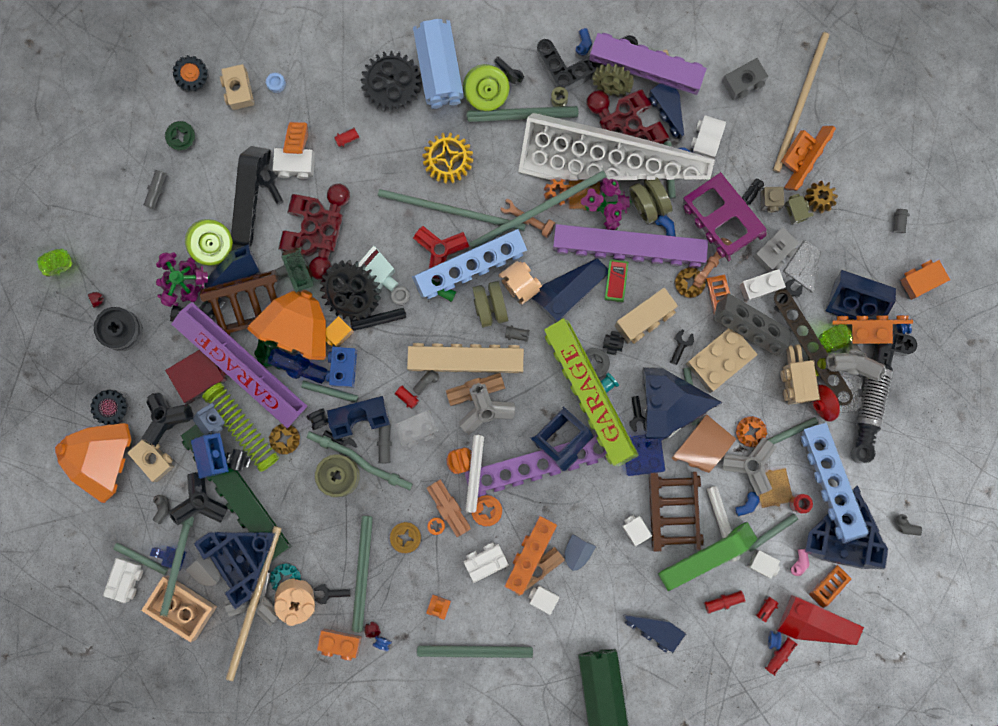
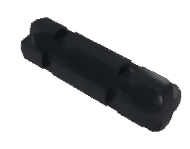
M756 178L752 186L747 189L742 196L747 205H750L756 198L758 191H761L764 187V182Z

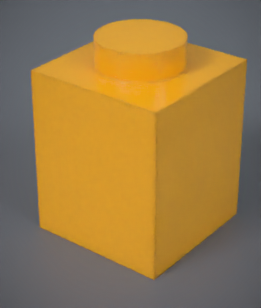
M338 316L326 328V342L331 347L333 345L339 347L354 331Z

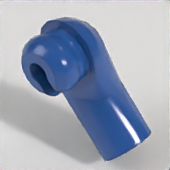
M587 28L579 30L582 41L576 46L575 50L580 56L586 55L592 46V40Z
M658 215V219L654 221L655 224L662 225L665 228L666 236L676 237L673 220L667 215L664 217Z
M755 492L747 494L748 500L745 505L735 507L738 517L755 511L760 502V498Z

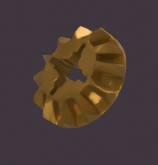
M688 267L682 269L677 274L675 286L681 295L693 298L700 295L705 289L706 280L700 288L692 285L687 289L688 282L685 279H690L693 276L695 279L700 273L698 268Z
M283 424L277 425L270 433V446L279 454H290L297 449L300 443L299 432L292 425L288 428ZM281 432L285 436H291L287 439V446L284 442H277L282 438Z
M399 523L391 531V545L400 553H411L418 548L421 542V533L412 523ZM408 529V536L414 540L407 541L403 546V539L398 537V535H404Z

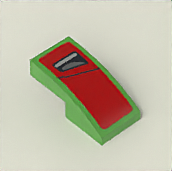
M610 259L605 300L624 302L629 262Z

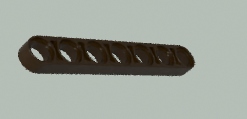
M778 290L774 295V303L809 360H814L815 369L825 386L833 391L837 399L840 392H847L850 398L847 402H841L838 399L839 405H849L853 399L852 391L839 371H830L828 368L821 369L818 367L817 362L820 359H827L828 353L791 294L787 290ZM785 294L788 297V301L781 304L777 301V296ZM788 311H797L798 317L795 320H790L787 317ZM800 326L807 327L808 334L806 336L798 335L797 329ZM814 342L818 345L819 349L811 353L808 351L807 345ZM831 375L839 378V383L835 386L828 383V377Z

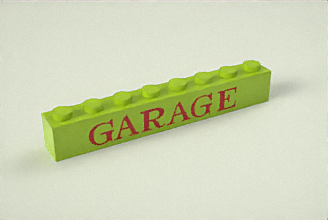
M563 318L544 329L547 334L545 336L547 343L553 346L555 350L553 353L554 357L558 362H561L564 376L572 383L570 386L575 396L578 395L581 401L579 403L580 408L584 413H587L590 427L592 430H596L598 434L596 438L599 445L604 447L607 452L605 454L607 461L613 464V466L619 467L639 456L570 321Z

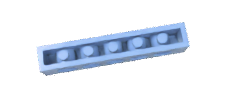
M516 229L412 276V279L421 298L427 297V299L437 296V291L443 288L444 291H448L455 287L454 283L461 281L463 284L472 280L471 276L476 273L480 276L489 272V267L495 265L498 268L505 265V260L511 257L513 260L522 257V252L527 251V248L519 230ZM503 244L508 247V253L506 255H504L501 252V246ZM485 252L491 254V261L489 263L483 258ZM468 260L474 262L473 270L467 268L466 263ZM452 267L457 270L456 278H452L449 275V270ZM434 275L440 278L438 286L432 284V277Z
M827 423L804 429L801 442L808 449V461L810 465H814L816 471L814 476L816 482L820 483L823 489L821 495L824 502L827 501L829 505V517L835 521L837 538L841 539L842 543L866 537L868 530ZM814 444H822L824 450L819 451L815 449ZM822 461H827V462H829L830 465H831V468H829V469L823 468V467L821 466V462H822ZM834 479L838 486L831 487L828 484V480ZM835 498H842L845 504L843 506L837 505ZM842 516H848L851 519V524L843 523Z

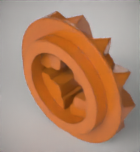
M754 416L742 419L736 428L738 440L747 447H756L763 437L766 438L768 434L764 422ZM749 425L752 429L759 428L755 432V438L752 435H744L749 431Z
M489 495L479 497L477 499L476 512L472 513L473 519L482 526L496 524L502 516L500 502L495 497ZM483 503H485V505L488 508L495 507L490 512L491 519H489V517L486 514L479 515V513H481V511L484 510Z

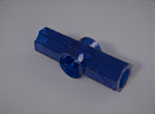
M275 348L270 352L268 364L286 370V373L291 378L299 379L304 377L320 384L325 381L327 369L311 363L302 354L299 353L293 356Z

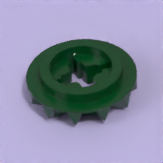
M176 121L166 129L165 140L172 149L177 151L187 150L188 147L193 145L196 138L195 130L187 122ZM177 130H179L182 134H185L183 136L184 142L180 141L179 139H176L178 137Z

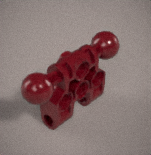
M643 89L619 99L615 112L612 114L608 109L610 106L609 96L605 92L597 90L588 95L586 100L587 108L591 113L599 115L601 118L599 124L602 129L664 144V142L670 139L661 122L648 127L642 125V120L638 115L652 107ZM619 108H626L628 112L622 113ZM628 124H635L637 129H631Z
M341 183L333 184L327 191V200L330 203L329 211L325 209L317 198L297 194L291 195L287 213L304 218L301 223V232L282 231L278 247L280 251L300 256L304 255L305 257H310L319 250L318 257L312 259L309 264V273L317 280H323V274L329 267H332L329 255L330 252L334 253L337 239L340 235L339 231L343 215L340 214L341 207L350 200L349 189ZM315 206H320L317 213H312V209ZM315 224V229L308 232V226ZM333 228V233L327 236L326 230ZM306 242H310V248L303 250V245Z

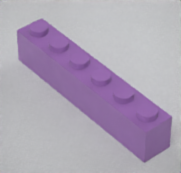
M597 33L589 58L590 61L606 66L607 63L611 66L617 64L618 67H624V71L629 70L630 74L695 95L700 90L707 69L697 62L689 63L681 57L668 56L663 51L657 50L655 52L649 50L645 45L637 46L631 44L626 39L618 40L612 38L608 33Z

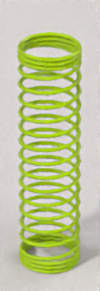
M220 382L209 388L202 395L204 401L211 404L214 400L227 392V389L223 390L224 384ZM228 394L223 399H221L214 406V408H216L218 405L226 401L231 396V394ZM235 399L230 400L221 409L216 411L220 413L221 410L231 405ZM235 404L224 414L220 415L222 419L226 414L238 407L239 404ZM239 409L235 413H233L228 419L224 420V427H228L229 432L233 431L231 436H237L235 438V441H240L239 446H244L243 451H248L249 453L255 446L260 444L265 438L260 439L253 446H251L248 449H245V447L250 442L259 437L261 433L255 435L248 442L241 444L245 438H247L257 430V428H255L252 431H250L245 437L237 440V438L243 432L248 430L254 424H249L241 432L233 435L238 428H240L250 420V418H248L241 424H239L236 428L229 430L233 424H235L236 422H238L246 416V414L244 413L240 417H238L233 423L226 425V423L231 418L235 417L242 411V409ZM265 443L251 454L247 453V456H251V461L256 460L254 465L257 466L259 472L268 469L279 459L277 453L274 452L268 458L256 464L262 456L272 450V447L262 455L252 459L257 452L269 443Z

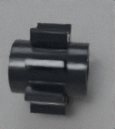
M611 331L610 335L605 334L603 348L607 349V354L616 355L617 351L622 352L625 338L620 337L621 332Z
M235 448L232 453L227 452L226 462L229 463L228 468L242 471L243 467L248 468L251 460L247 457L248 452Z

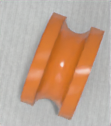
M432 518L428 522L427 527L431 534L439 535L444 531L445 523L441 518ZM433 521L441 523L442 528H439L440 531L436 532L435 529H431Z

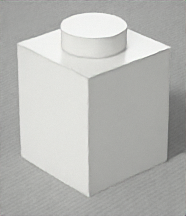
M631 515L624 520L625 524L622 527L634 546L652 537L640 516L635 517Z
M755 550L747 567L772 579L780 570V561L760 550Z
M538 585L537 589L533 587L528 596L531 599L529 602L531 605L551 615L560 598Z

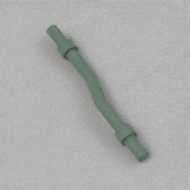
M311 431L308 432L306 438L319 443L321 447L333 449L350 457L365 471L387 480L393 486L398 485L409 491L411 490L413 483L399 478V475L395 473L390 474L370 465L355 451L331 441V438L325 435L322 437Z

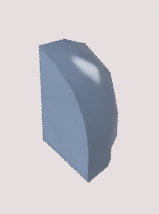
M572 534L565 549L567 566L572 571L582 568L590 559L596 546Z

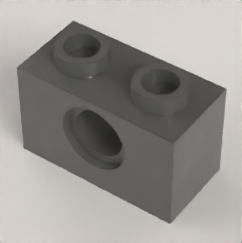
M755 58L726 74L722 79V83L732 100L736 98L742 99L752 89L759 90L765 86L769 76L759 59ZM742 78H748L750 80V83H744L742 81Z

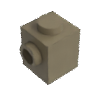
M764 187L760 192L761 211L774 213L782 209L784 206V187Z

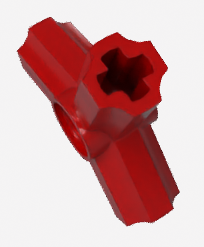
M422 226L413 237L416 242L431 253L429 268L447 261V256L470 248L464 232L440 240L426 227ZM439 245L445 247V252L441 255L435 253V249ZM434 275V276L432 277V278H435V279H440V278H439L438 276H436V275Z

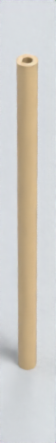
M823 32L775 162L774 172L780 173L783 165L781 160L789 149L827 44L829 33Z
M274 526L272 533L276 534L250 600L226 679L229 681L234 680L282 529L280 527Z

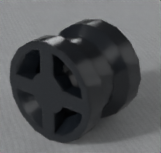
M324 408L306 416L312 423L311 428L313 431L329 424L328 418L324 415Z

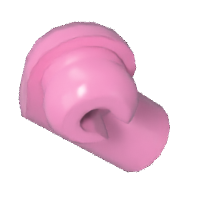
M798 549L799 560L791 567V573L795 576H801L809 568V557L805 549Z

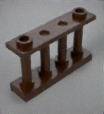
M276 269L201 289V301L210 302L218 326L228 335H231L232 332L247 329L262 313L255 292L256 287H266L271 302L277 299L274 284L278 279ZM245 291L248 293L255 317L244 320L236 296L237 292ZM219 297H229L237 322L226 325L218 303Z
M691 472V478L662 479L658 477V473H648L652 551L662 552V547H665V545L694 544V550H701V546H704L703 534H700L698 487H701L700 475L697 476V472ZM662 486H691L692 497L662 498V496H659V489ZM692 505L693 517L663 518V516H660V508H663V506ZM664 525H693L694 536L664 537V535H661V528Z

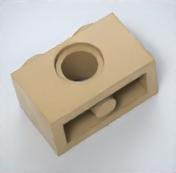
M244 64L221 69L223 76H220L222 87L226 89V94H224L226 105H229L232 110L254 106L249 77ZM235 85H240L237 91H232Z
M141 440L128 454L152 482H158L175 467L171 463L173 459L167 453H162L159 449L161 447L159 443L156 447H153ZM154 453L156 455V461L155 463L151 464L149 461V457L151 454Z

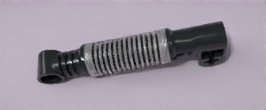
M893 331V343L875 344L872 360L886 365V371L879 382L866 377L865 383L867 384H864L866 387H864L865 390L863 391L865 394H862L864 397H862L863 400L861 401L863 404H860L862 411H859L861 414H858L860 417L857 418L856 425L860 433H857L859 437L856 440L858 442H855V447L851 451L852 459L856 463H869L875 458V446L873 444H876L874 439H877V436L875 435L878 434L882 427L890 379L893 373V368L891 367L893 355L906 356L914 353L917 349V341L913 336ZM897 338H898L897 344H902V343L905 342V346L901 345V346H899V347H896V350H895V345H896V340H897ZM861 449H865L867 452L865 459L860 457Z

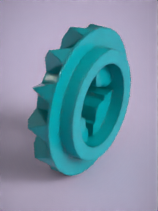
M291 564L278 565L271 572L270 583L275 591L282 580L281 574L284 576L292 574L289 579L301 581L299 570Z

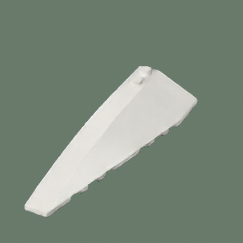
M533 113L527 117L518 172L549 180L555 178L556 181H560L561 178L570 181L586 180L603 170L607 175L606 178L609 180H655L656 177L666 180L711 179L715 159L645 139Z

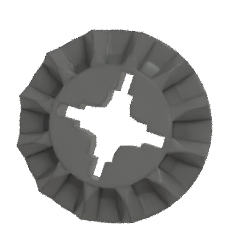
M598 348L586 350L585 352L590 362H592L593 355H595L596 361L603 363L597 365L595 369L598 378L603 377L610 367L608 355Z

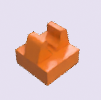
M433 594L426 614L445 620L451 601Z

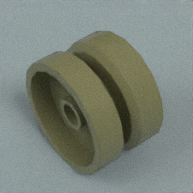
M657 177L655 180L645 179L644 186L636 183L629 187V193L634 206L646 224L656 221L658 214L664 217L673 211L669 196Z
M499 281L488 284L490 294L486 296L485 288L482 285L472 287L475 297L473 301L477 316L480 317L482 328L492 326L491 313L495 314L496 321L499 324L508 322Z
M339 454L329 455L322 459L315 471V482L319 490L331 497H345L353 493L360 481V470L356 462L349 457ZM340 472L341 479L335 478L336 473Z

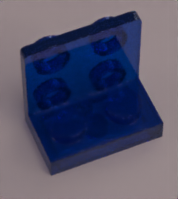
M646 434L629 436L639 456L625 463L627 476L665 472L662 440L664 439L646 438Z

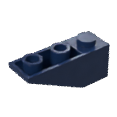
M660 83L649 91L648 100L652 107H656L660 112V119L664 123L667 122L674 138L677 137L681 141L684 137L680 94L676 88Z
M249 244L231 251L209 275L208 282L204 283L205 288L253 276L260 272L258 262Z
M628 614L623 615L626 619L625 624L632 629L639 628L643 631L641 635L649 641L654 639L658 642L657 647L665 653L668 650L673 653L686 635L685 632L668 620Z

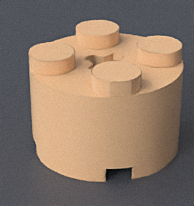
M516 261L498 276L504 278L501 282L513 298L517 296L520 299L517 302L523 305L540 292L539 288L542 285L536 277L533 278L529 274L531 270L525 262Z
M288 579L278 586L275 593V612L280 620L289 626H294L305 622L314 613V592L308 582Z

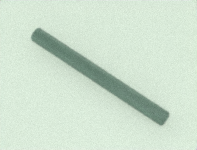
M578 106L495 109L492 111L470 110L467 111V121L527 119L533 113L554 118L578 117L579 110Z
M362 516L352 622V632L357 633L363 631L373 520L371 516Z
M418 646L417 656L532 658L533 647Z

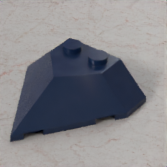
M643 368V385L646 390L647 411L645 419L646 438L666 439L676 430L684 428L705 415L710 409L722 404L720 400L664 368Z
M857 485L852 491L868 530L866 537L842 543V540L838 539L835 533V521L831 520L829 514H827L808 533L805 552L823 561L859 569H886L888 547L884 543L877 524L866 502H864ZM842 499L837 505L843 506L845 504L844 500ZM842 516L843 523L851 524V519L848 516Z
M209 532L194 543L204 560L212 559L230 589L225 592V595L234 609L239 608L252 598L276 533Z

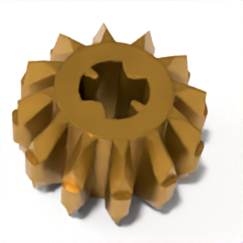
M819 181L818 185L814 182L811 184V188L806 190L809 195H806L804 199L810 201L808 204L809 207L813 206L812 212H815L817 209L820 214L824 210L829 212L831 206L837 204L834 199H837L838 195L833 194L836 188L830 189V182L825 186L823 181Z

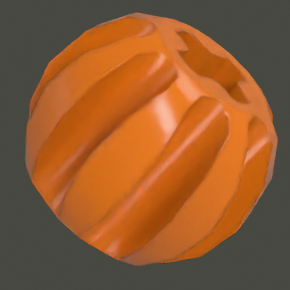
M555 178L551 179V185L546 184L544 190L547 191V193H544L545 200L557 196L556 189H559L560 193L571 188L570 184L564 185L566 180L562 178L559 182ZM564 200L559 203L560 206L565 204Z
M466 447L450 451L447 456L449 470L454 474L470 471L472 451Z

